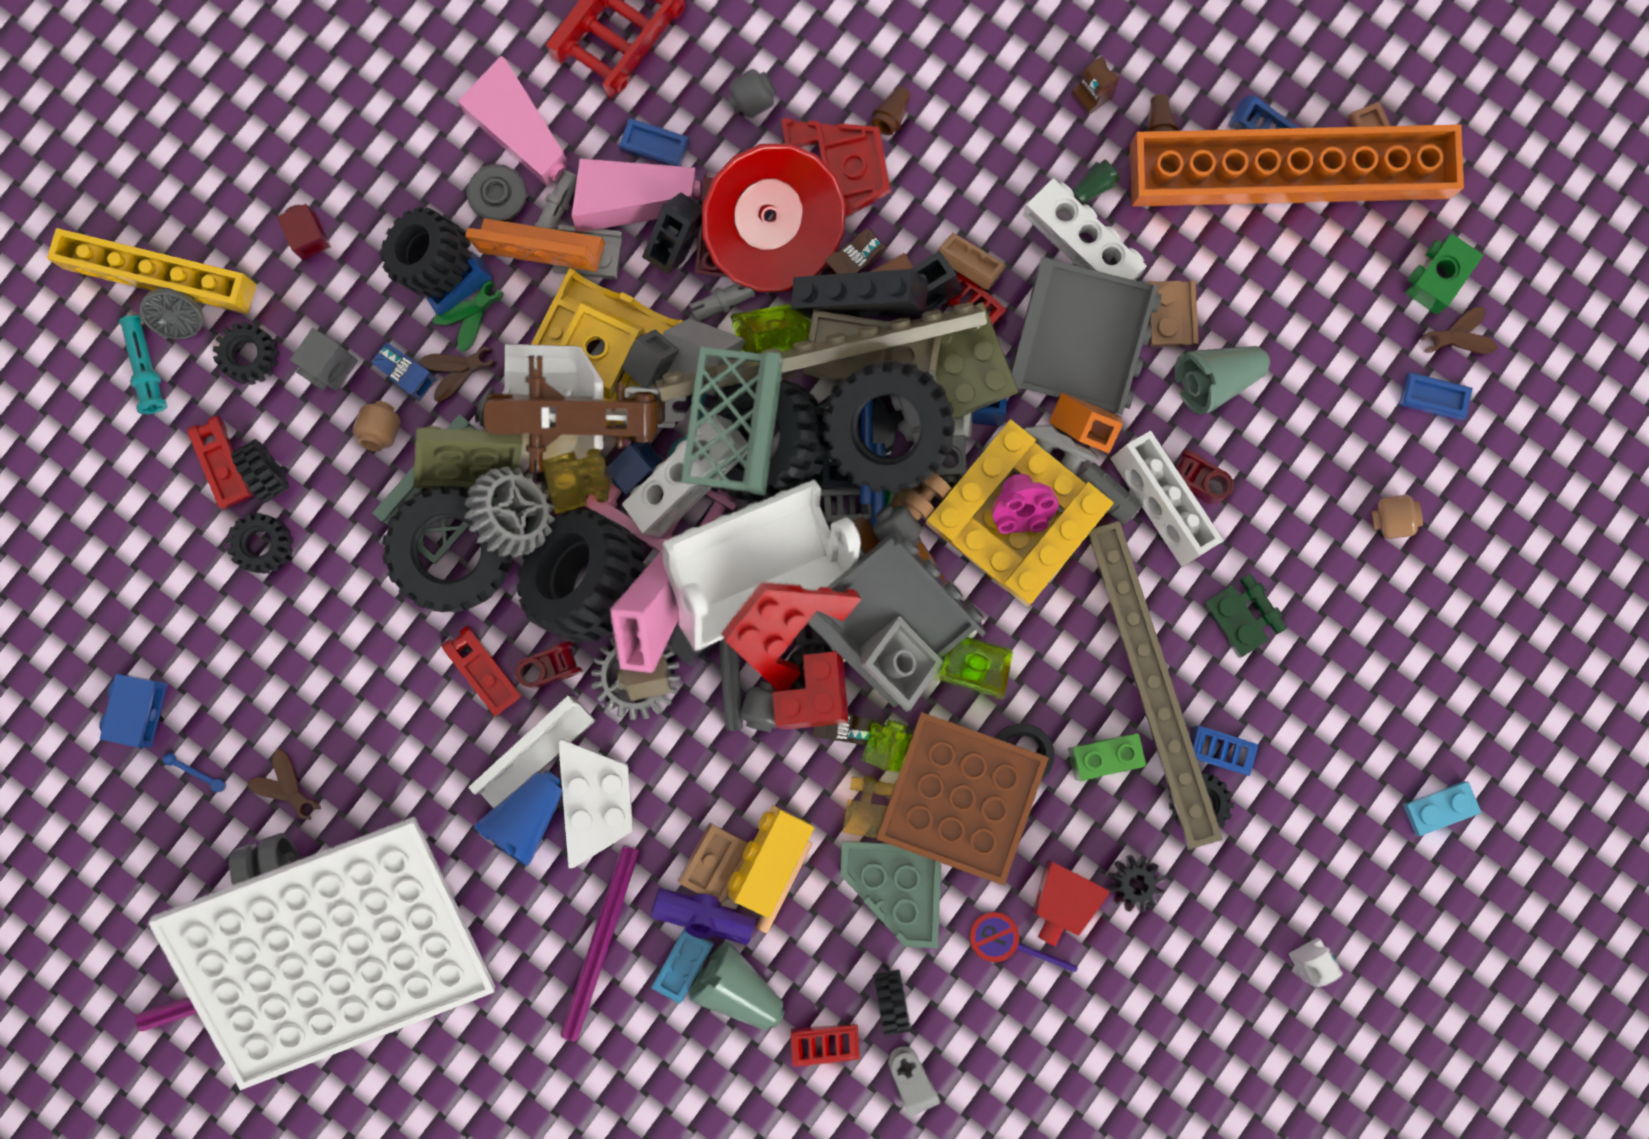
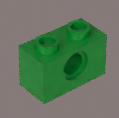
M1452 233L1442 241L1436 239L1425 253L1428 260L1424 266L1419 264L1407 279L1411 284L1405 291V294L1436 315L1450 305L1484 256ZM1436 267L1444 270L1446 278L1438 275Z

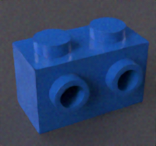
M116 674L115 679L108 688L109 703L107 711L100 720L99 729L101 734L99 739L138 748L152 747L168 683L132 675Z

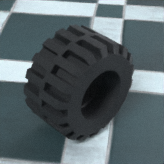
M417 207L414 208L413 212L410 210L404 212L401 219L397 217L393 222L394 226L388 228L386 232L387 238L383 240L381 246L384 248V251L381 253V260L385 262L382 267L388 273V277L420 296L422 295L426 298H432L433 295L436 297L443 296L444 291L450 292L454 289L453 285L456 282L460 283L463 279L461 277L464 271L467 272L469 267L466 263L467 260L471 259V252L467 249L471 244L465 237L466 232L459 225L431 208L426 207L423 209Z

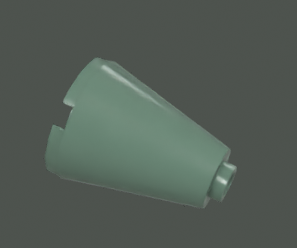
M1258 346L1188 351L1180 355L1175 364L1176 383L1182 382L1185 390L1180 393V396L1188 409L1197 415L1210 413L1266 376L1270 366V358Z
M728 942L719 945L708 957L713 961L706 969L701 967L689 991L690 1000L697 1005L762 1030H767L769 1027L775 1028L785 1013L782 1009L783 1001L733 945Z

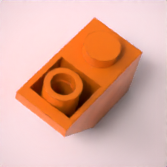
M1061 392L1049 419V423L1076 440L1108 454L1123 425L1121 416L1064 392Z

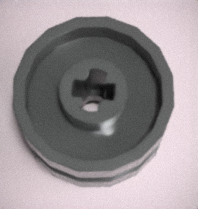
M279 833L262 839L259 846L248 844L233 850L229 860L232 885L301 860L290 838L284 833Z

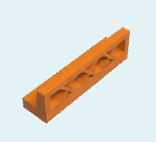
M486 218L483 220L481 230L467 228L465 237L480 253L593 272L598 270L605 246V241L602 237Z

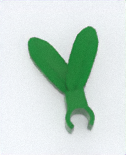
M487 281L482 285L481 291L473 298L474 301L458 303L441 316L435 314L433 317V322L440 326H448L463 321L457 339L458 347L462 352H466L473 346L481 326L484 311L493 303L499 302L503 298L504 293L500 290H496L493 296H489V290L495 287L492 281Z

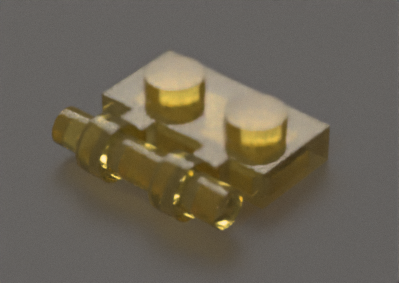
M589 449L586 453L587 457L578 460L574 451L541 460L551 504L555 506L553 508L555 514L587 505L585 496L591 494L595 495L596 501L599 503H604L608 500L610 484L609 479L604 475L606 463L598 449ZM587 474H589V475L591 476L590 478L583 479V480H582V478H581V476H584V475H587Z
M865 775V779L852 776L850 790L861 791L862 797L861 801L848 799L842 832L877 838L888 806L871 803L872 794L891 797L897 781L895 780L893 784L876 781L875 777Z

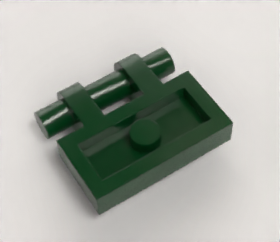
M1251 573L1240 579L1246 589L1245 592L1239 595L1233 585H1230L1202 603L1238 658L1245 656L1269 640L1262 630L1268 624L1276 635L1287 629V626L1281 619L1283 614L1278 607H1273L1264 593L1266 589L1261 582H1256ZM1252 599L1263 614L1257 619L1254 618L1246 606V603Z

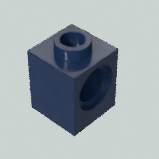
M634 442L629 444L605 470L612 477L613 484L625 494H629L635 487L643 484L653 474L656 466L664 461L648 442Z

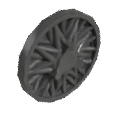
M492 164L484 166L474 173L468 183L466 195L469 206L481 219L509 221L518 215L524 207L527 190L524 180L516 170L507 165Z
M169 288L155 289L148 292L140 303L139 313L143 322L152 331L161 336L171 339H187L195 336L202 328L204 315L201 307L193 298L183 292Z

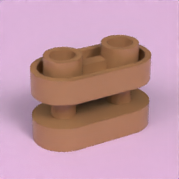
M934 473L918 486L912 489L908 487L902 489L901 492H896L891 505L893 508L900 505L906 506L917 521L920 518L927 520L935 511V508L929 503L933 497L944 500L952 488L946 481Z

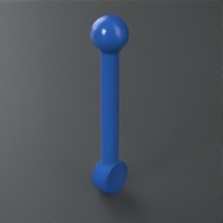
M167 753L163 756V763L165 765H174L211 785V789L214 792L225 790L226 783L224 780L210 778L177 760L173 753Z

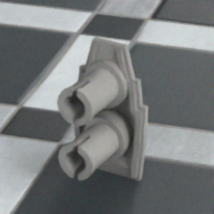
M1054 425L1028 426L1025 428V431L1036 439L1035 443L1047 453L1051 454L1053 448L1062 449L1065 455L1061 464L1075 475L1078 474L1083 461L1087 462L1089 460L1095 463L1099 459L1091 449L1076 443L1071 436L1058 431Z

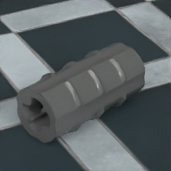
M1094 462L1078 477L1084 483L1089 482L1114 502L1107 513L1109 517L1112 516L1117 522L1120 521L1122 526L1142 507V504L1131 493L1126 491L1119 482H1116L1107 474V471H1104Z

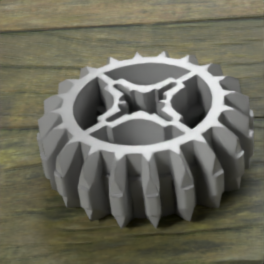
M508 466L502 467L499 470L492 469L485 476H480L476 480L475 485L467 492L470 498L466 500L464 505L471 510L466 513L464 518L473 520L474 524L470 526L469 531H478L480 536L477 542H488L487 551L498 549L499 556H506L510 553L511 557L529 554L535 548L542 546L545 542L544 536H548L552 532L547 524L554 522L555 518L548 513L553 511L555 506L546 502L551 493H542L540 488L543 482H532L533 473H527L523 476L521 468H515L511 471ZM496 490L495 506L491 507L492 494ZM528 517V528L524 534L525 518Z
M613 637V638L610 639L611 644L613 645V647H614V640H616L615 637ZM606 646L600 648L607 657L605 660L599 657L594 658L596 664L602 665V670L591 671L592 676L601 677V681L593 683L592 688L604 689V692L597 696L598 701L610 698L605 707L607 711H612L618 705L617 717L622 718L627 709H629L630 720H636L638 710H641V715L644 719L650 718L649 707H652L656 714H660L662 712L661 707L658 705L660 700L666 705L672 703L665 694L644 698L646 701L640 703H629L621 699L617 695V693L622 691L619 681L616 680V683L611 685L610 680L611 669L617 659L615 649L611 651ZM668 650L664 653L667 662L669 681H680V675H671V670L679 668L680 664L679 662L668 663L667 660L675 655L673 650ZM670 686L671 693L677 694L678 689Z

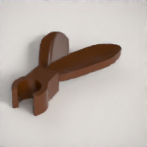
M1472 308L1462 315L1448 331H1430L1420 338L1421 340L1431 338L1434 341V347L1429 346L1424 352L1432 353L1450 344L1478 354L1495 352L1498 347L1493 340L1482 335L1470 333L1483 321L1486 314L1485 308Z
M482 347L477 353L465 358L446 354H429L422 357L420 363L427 369L449 372L436 387L434 400L443 402L451 398L469 377L471 371L493 368L497 364L496 361L491 359L489 362L483 363L482 360L486 353H492L493 350L489 347Z
M277 749L273 754L272 762L278 781L257 777L248 781V787L258 795L288 801L297 810V814L301 819L311 820V816L305 813V807L311 804L313 809H321V806L317 801L311 800L303 792L299 791L297 776L290 756L282 749Z

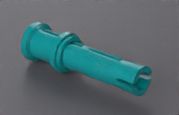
M138 315L122 317L119 322L122 327L133 372L130 385L136 391L139 403L136 406L137 412L140 414L161 412L168 405L167 401L162 399L159 387L161 377L157 372L153 371L141 324V317ZM134 339L137 341L141 358H138Z

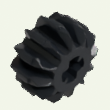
M1127 855V867L1120 861H1116L1114 865L1120 872L1118 875L1108 872L1107 875L1110 879L1116 880V884L1107 886V890L1110 892H1118L1113 902L1119 905L1125 901L1124 909L1128 912H1131L1136 904L1138 911L1143 913L1146 911L1145 901L1155 907L1157 901L1152 897L1153 894H1164V890L1156 887V884L1165 881V878L1162 875H1154L1159 866L1156 863H1151L1147 866L1148 861L1145 856H1140L1136 863L1132 855ZM1136 875H1138V880L1142 882V887L1140 889L1135 887L1136 892H1133L1134 888L1129 885L1131 878L1136 880Z

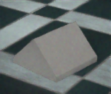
M688 318L663 332V336L679 349L668 373L674 371H682L683 374L695 372V368L698 365L700 347L741 351L746 341L744 338ZM707 357L706 364L714 363L716 367L726 364L722 358ZM712 389L705 394L716 398L718 392Z
M900 616L894 618L861 646V666L906 711L911 710L944 662Z

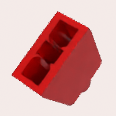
M1048 860L1033 906V912L1046 919L1038 938L1056 947L1064 929L1079 936L1108 897L1110 891Z

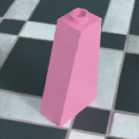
M500 56L457 102L464 114L548 187L552 181H558L561 178L563 170H567L566 166L569 163L508 62Z
M580 159L572 210L576 232H586L658 219L663 205L680 192L694 201L701 200L702 181L696 180L694 167Z
M663 550L611 608L621 669L652 673L679 620V607L663 564Z

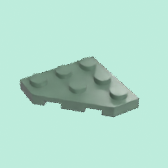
M842 841L840 875L863 899L867 906L890 929L904 947L938 948L941 863L888 843Z

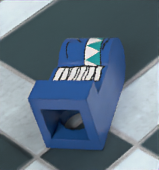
M388 342L383 345L370 361L419 402L437 381V378Z

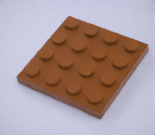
M921 712L877 840L1004 886L1049 757Z

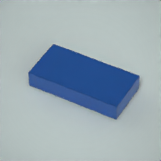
M629 118L619 144L620 151L663 165L681 166L690 139L687 136Z
M1409 372L1405 376L1399 405L1462 421L1467 417L1473 388Z

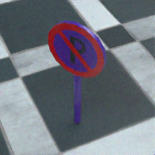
M994 911L984 913L975 920L971 927V946L975 953L985 961L995 963L1005 961L1017 949L1070 971L1076 972L1078 970L1076 965L1020 944V936L1016 924L1004 913Z

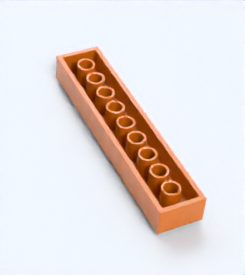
M1461 124L1137 132L1130 142L1132 206L1450 199L1464 189Z

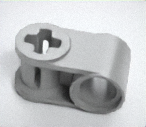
M903 1045L893 1049L889 1055L888 1063L898 1086V1093L909 1117L940 1104L929 1076L925 1074L915 1051L909 1046ZM906 1058L910 1067L905 1071L900 1064V1060Z

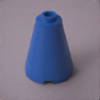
M545 771L543 775L536 772L480 819L474 826V829L487 840L490 839L510 857L528 867L535 856L561 798L562 789L559 787L562 783L561 780L548 771Z

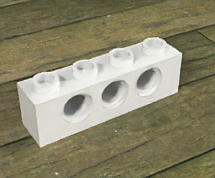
M1053 178L1026 205L1023 216L1076 266L1131 280H1136L1147 267L1143 263L1144 259L1141 254L1133 248L1128 249L1120 241L1119 234L1113 228L1105 227L1097 219V215L1091 207L1086 204L1082 205L1074 198L1073 191L1062 182L1059 184ZM1064 211L1069 214L1071 220L1061 221L1055 213ZM1079 234H1090L1094 242L1084 243L1079 238ZM1102 255H1112L1116 259L1117 264H1106L1102 259Z
M718 415L712 417L722 432L733 425L729 419ZM707 421L698 428L696 439L704 447L716 438L719 433ZM737 429L726 437L736 451L747 444ZM687 440L682 441L665 462L657 465L653 470V474L643 484L635 487L631 491L630 497L622 503L642 534L660 538L712 488L681 482ZM721 440L709 450V455L717 466L734 454L724 440ZM696 443L694 447V454L700 450ZM747 451L741 455L742 458L747 454ZM703 454L692 463L690 476L704 477L715 468ZM737 458L722 470L723 474L726 475L739 462V459ZM719 473L712 477V479L722 478Z
M1151 431L1128 443L1110 458L1136 499L1142 504V508L1181 567L1224 541Z

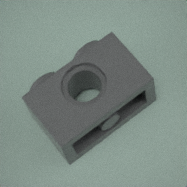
M313 327L290 359V361L299 366L296 373L323 391L328 386L336 392L359 361L339 344Z

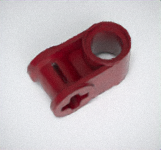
M1185 449L1181 451V459L1176 469L1194 496L1209 504L1220 503L1229 496L1234 487L1230 474L1207 462L1203 457ZM1190 467L1189 471L1185 476L1184 473L1186 472L1187 468ZM1210 480H1216L1221 483L1223 487L1222 494H1215L1209 489L1208 483Z
M566 641L521 660L516 666L515 676L523 686L535 689L571 678L583 671L581 667L577 666L571 650L573 643ZM561 655H562V657H563V660H564V663H565L566 668L564 667L563 661H562V659H561ZM532 664L538 665L540 668L539 678L534 682L526 681L524 677L525 669Z

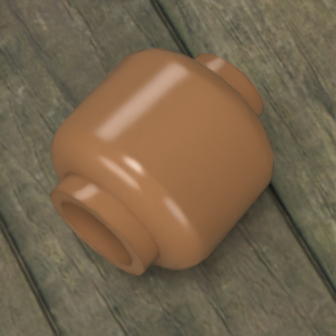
M376 401L375 404H365L359 410L353 426V434L360 446L379 452L383 448H389L394 444L401 425V419L394 412V407L386 402Z
M1408 494L1381 498L1377 503V510L1371 511L1374 530L1381 529V533L1386 539L1413 536L1417 533L1418 527L1423 526L1419 500L1414 501Z

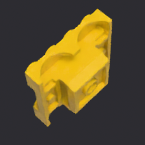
M569 268L531 345L581 347L603 381V399L617 398V389L614 395L612 391L623 371L622 366L636 338L655 329L663 335L664 331L683 322V320H675L663 316L642 305L633 297L623 292L617 293L603 288L586 279L574 269ZM602 340L605 343V349L600 355L593 356L587 352V347L591 341ZM627 372L624 373L620 381L624 384V390L633 386H642L635 382ZM606 420V426H610V421H615V425L624 424V420ZM623 436V439L626 438L632 442L634 436Z
M1010 419L926 520L925 524L1028 607L1114 502L1089 482L1084 483L1037 445L1035 438ZM1012 470L1017 474L1030 476L1033 483L1045 484L1056 493L1058 507L1063 512L1061 513L1057 509L1055 515L1048 521V528L1038 533L1027 531L1002 534L994 523L991 512L993 503L1001 495L1004 481L1010 476L1015 475L1011 472Z

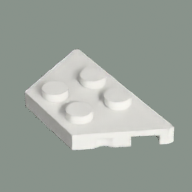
M560 739L558 744L569 868H574L633 832L629 768L627 763L614 758H608L594 750L580 747L566 739Z

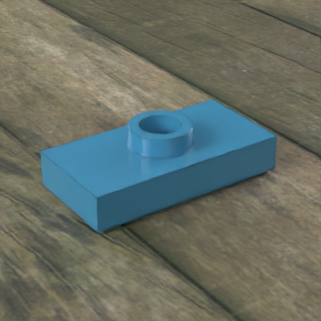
M684 928L651 988L681 1004L714 943L708 939L695 938L689 935Z

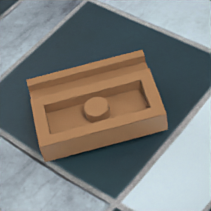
M1196 281L1148 282V284L1159 286L1157 293L1162 294L1157 313L1151 312L1148 323L1149 326H1152L1149 347L1196 346L1199 343Z
M709 822L677 880L678 883L698 894L712 895L719 899L722 904L729 891L727 886L732 874L735 871L739 872L744 862L743 853L749 842Z

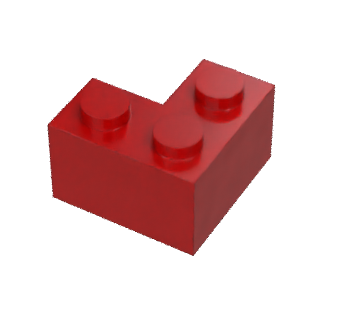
M838 652L803 655L806 689L773 692L775 726L787 730L849 723L843 657Z

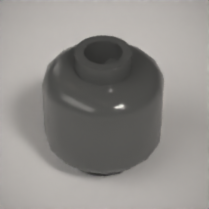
M751 69L730 83L732 95L727 98L736 114L742 112L746 117L754 118L773 106V96L777 92L764 71L760 73L755 69Z
M889 504L876 513L877 521L873 526L872 532L879 542L894 530L902 538L906 535L909 536L916 545L920 542L921 524L906 506L900 505L893 508Z
M761 682L759 688H749L741 710V717L747 721V727L771 733L772 728H778L775 726L773 692L778 691L770 683Z

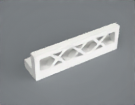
M567 696L468 788L475 795L481 794L495 808L536 772L540 773L559 755L558 741L560 739H566L572 743L596 720L574 696Z

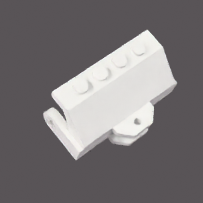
M815 480L790 490L780 491L769 499L759 503H751L742 510L730 515H722L713 522L698 528H691L684 534L663 542V564L679 607V626L695 651L724 639L722 631L761 582L801 585L803 589L818 590L819 587H828L858 561L860 538L855 525L849 518L845 517L831 524V531L829 530L819 506L821 489Z

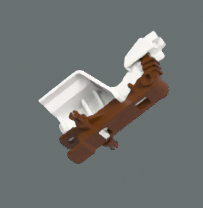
M505 344L503 393L489 395L484 404L485 430L491 434H522V448L519 460H529L530 472H535V460H537V472L544 471L543 460L582 462L603 449V436H617V448L619 449L623 448V436H634V441L636 442L654 441V435H657L658 428H674L676 421L685 420V411H676L672 406L676 401H685L686 396L662 401L657 385L646 389L643 386H633L624 390V384L619 382L617 384V398L603 399V381L581 347ZM606 420H624V424L615 425V421H610V426H606Z

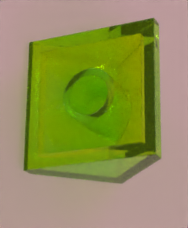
M790 304L741 312L730 316L736 336L744 338L746 341L741 352L761 354L762 351L772 348H780L781 351L794 348L793 345L795 343L807 341L809 338L811 322L801 313L792 310Z
M966 637L943 656L942 660L944 662L939 669L936 681L994 699H1004L1013 651Z

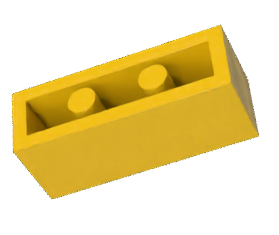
M772 804L770 810H766L759 820L758 829L760 830L755 840L750 841L744 850V862L739 872L735 871L728 882L727 888L729 891L727 895L735 903L770 918L815 827L807 821Z

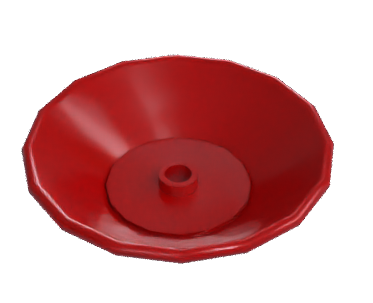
M790 143L759 144L733 156L713 177L702 205V237L713 263L733 283L760 293L790 291L793 289L794 277L818 275L826 267L825 260L834 252L836 253L845 232L846 202L836 175L816 154ZM772 209L773 217L765 220V212Z

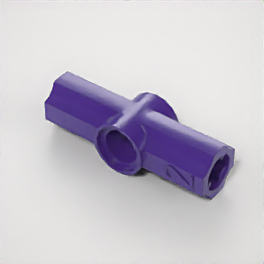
M660 887L651 911V918L685 927L686 932L695 938L708 939L717 936L745 945L750 941L756 919L753 914L722 906L719 899L712 895L697 894L691 897Z

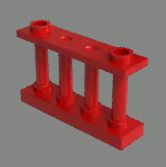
M579 0L546 43L551 58L559 64H562L567 57H574L604 78L605 81L602 85L606 96L612 100L617 92L621 93L627 87L630 80L629 76L673 18L677 19L682 14L686 5L685 0H654L661 7L651 20L622 0ZM610 7L642 29V32L633 44H630L597 21V17L604 8ZM592 32L624 54L614 69L579 46V41L585 33Z

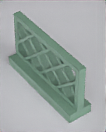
M700 347L681 477L682 483L750 491L753 494L765 495L784 362L780 353L766 352V354ZM707 357L722 358L728 366L725 371L713 380L706 372ZM728 359H733V360H738V361H736L734 364H731ZM746 361L760 363L758 375L747 384L736 371ZM733 372L743 387L726 398L717 384ZM704 377H706L709 383L703 387ZM755 384H757L756 394L750 389ZM714 387L724 401L707 413L701 405L702 395ZM747 391L754 399V408L741 417L731 403ZM728 406L738 418V421L722 432L712 417ZM701 410L705 416L698 421ZM752 417L751 429H750V427L747 425L746 421H748V420ZM709 421L719 435L703 447L696 439V433L699 427ZM743 425L750 434L749 442L736 451L726 437ZM721 440H724L734 454L717 466L707 451ZM696 443L700 450L694 454V447ZM747 451V458L745 462L741 455ZM703 454L715 468L704 477L690 476L692 463ZM737 458L745 467L743 482L729 481L722 472L725 467ZM719 473L723 480L712 479V477Z
M460 414L447 427V429L452 430L463 428L476 429ZM414 466L372 512L382 522L387 524L390 517H394L398 512L397 507L403 501L410 500L413 494L424 489L413 488ZM496 491L493 492L492 498L497 495ZM441 519L442 528H428L423 533L442 531V547L433 554L424 546L422 533L418 543V551L432 563L436 564L470 526L463 521L460 526L446 527V519ZM456 530L447 540V531Z

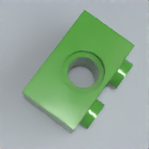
M1131 733L1068 748L1074 777L1078 781L1146 767L1139 733Z

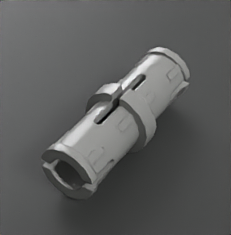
M563 170L552 194L547 195L545 199L547 204L534 226L555 230L563 213H567L571 207L569 202L575 193L577 175Z
M735 283L722 290L719 287L714 290V294L697 302L690 303L689 306L696 321L701 322L721 311L727 313L731 311L730 307L749 298L756 297L754 290Z

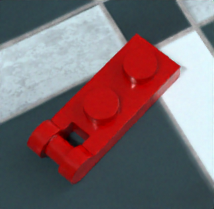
M216 415L209 418L208 423L199 426L195 424L188 427L189 438L218 507L225 510L254 497L248 488V484L244 483L242 475L237 472V467L232 462L231 454L234 452L222 418ZM213 435L215 441L207 444L206 438Z
M466 625L459 631V636L452 641L448 639L441 647L492 714L498 717L520 700L523 695L486 649L473 629ZM469 644L473 651L466 657H463L460 651Z

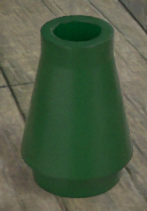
M1106 159L1100 163L1095 162L1081 181L1072 189L1074 198L1084 205L1087 201L1115 188V183L1120 180L1117 171Z

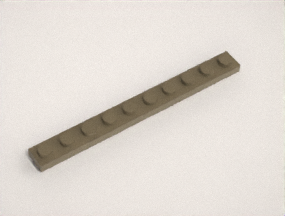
M963 303L954 306V311L942 313L940 310L928 311L923 313L920 319L910 321L909 318H899L890 321V326L878 328L876 325L859 328L857 334L846 336L845 333H835L828 335L826 341L823 342L801 341L795 343L793 349L781 351L780 348H772L762 351L761 354H766V352L780 353L784 361L782 373L986 325L987 321L984 310L976 305L974 306L973 303ZM729 359V362L731 364H734L736 361H738ZM746 361L736 371L745 382L750 381L758 375L760 363ZM714 363L706 364V372L712 380L728 368L726 364L717 367ZM697 367L695 372L683 374L682 371L669 372L662 376L663 379L657 380L656 385L661 400L666 401L693 394ZM732 372L720 381L717 386L721 388L738 384L740 381ZM704 377L703 387L709 383L706 377Z
M1120 521L1094 528L1088 536L1188 849L1221 841L1223 838Z

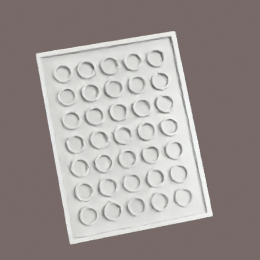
M415 817L152 916L148 923L240 1090L495 992V984Z

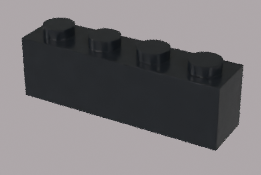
M913 269L794 277L791 309L808 319H812L813 310L856 317L925 313L928 280Z

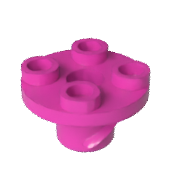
M1015 474L1004 481L1001 495L993 503L992 517L999 532L1002 534L1027 531L1034 533L1042 532L1048 528V521L1057 512L1058 499L1051 487L1042 483H1033L1028 475Z

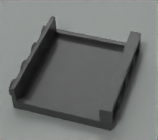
M1041 257L1011 367V373L1017 388L1058 398L1061 392H1064L1102 409L1123 415L1124 408H1130L1134 397V390L1130 389L1133 376L1139 377L1142 369L1143 358L1139 357L1142 344L1148 345L1151 337L1152 326L1148 325L1151 312L1157 313L1162 294L1157 293L1159 286Z
M895 530L828 586L832 588L833 592H845L846 589H853L860 595V602L847 618L841 621L816 611L807 622L894 708L899 703L861 666V646L894 618L900 616L940 658L976 630L981 636L986 634L981 622L984 617L978 608L972 603L967 606L961 600L963 595L957 586L951 581L946 584L939 577L942 573L935 563L929 558L924 561L917 554L920 550L914 541L907 535L902 538Z

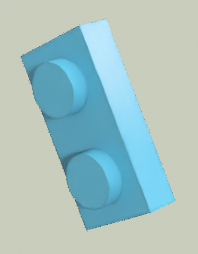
M1468 781L1460 782L1403 804L1415 836L1428 834L1481 813Z

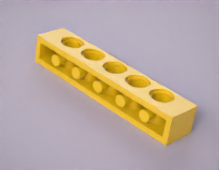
M59 228L55 229L47 256L48 260L67 271L149 291L169 288L183 292L193 298L195 302L243 314H249L257 284L243 273Z

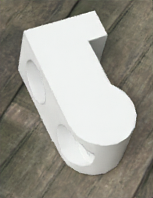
M1318 938L1288 953L1302 980L1312 986L1320 987L1340 978L1343 974L1330 949L1325 947Z

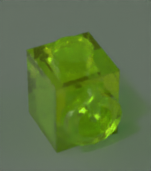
M888 719L887 724L873 722L862 761L885 771L900 773L913 733L906 731L907 725L898 721Z

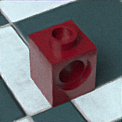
M307 204L291 206L285 210L284 214L277 216L291 250L301 260L331 248L317 214Z

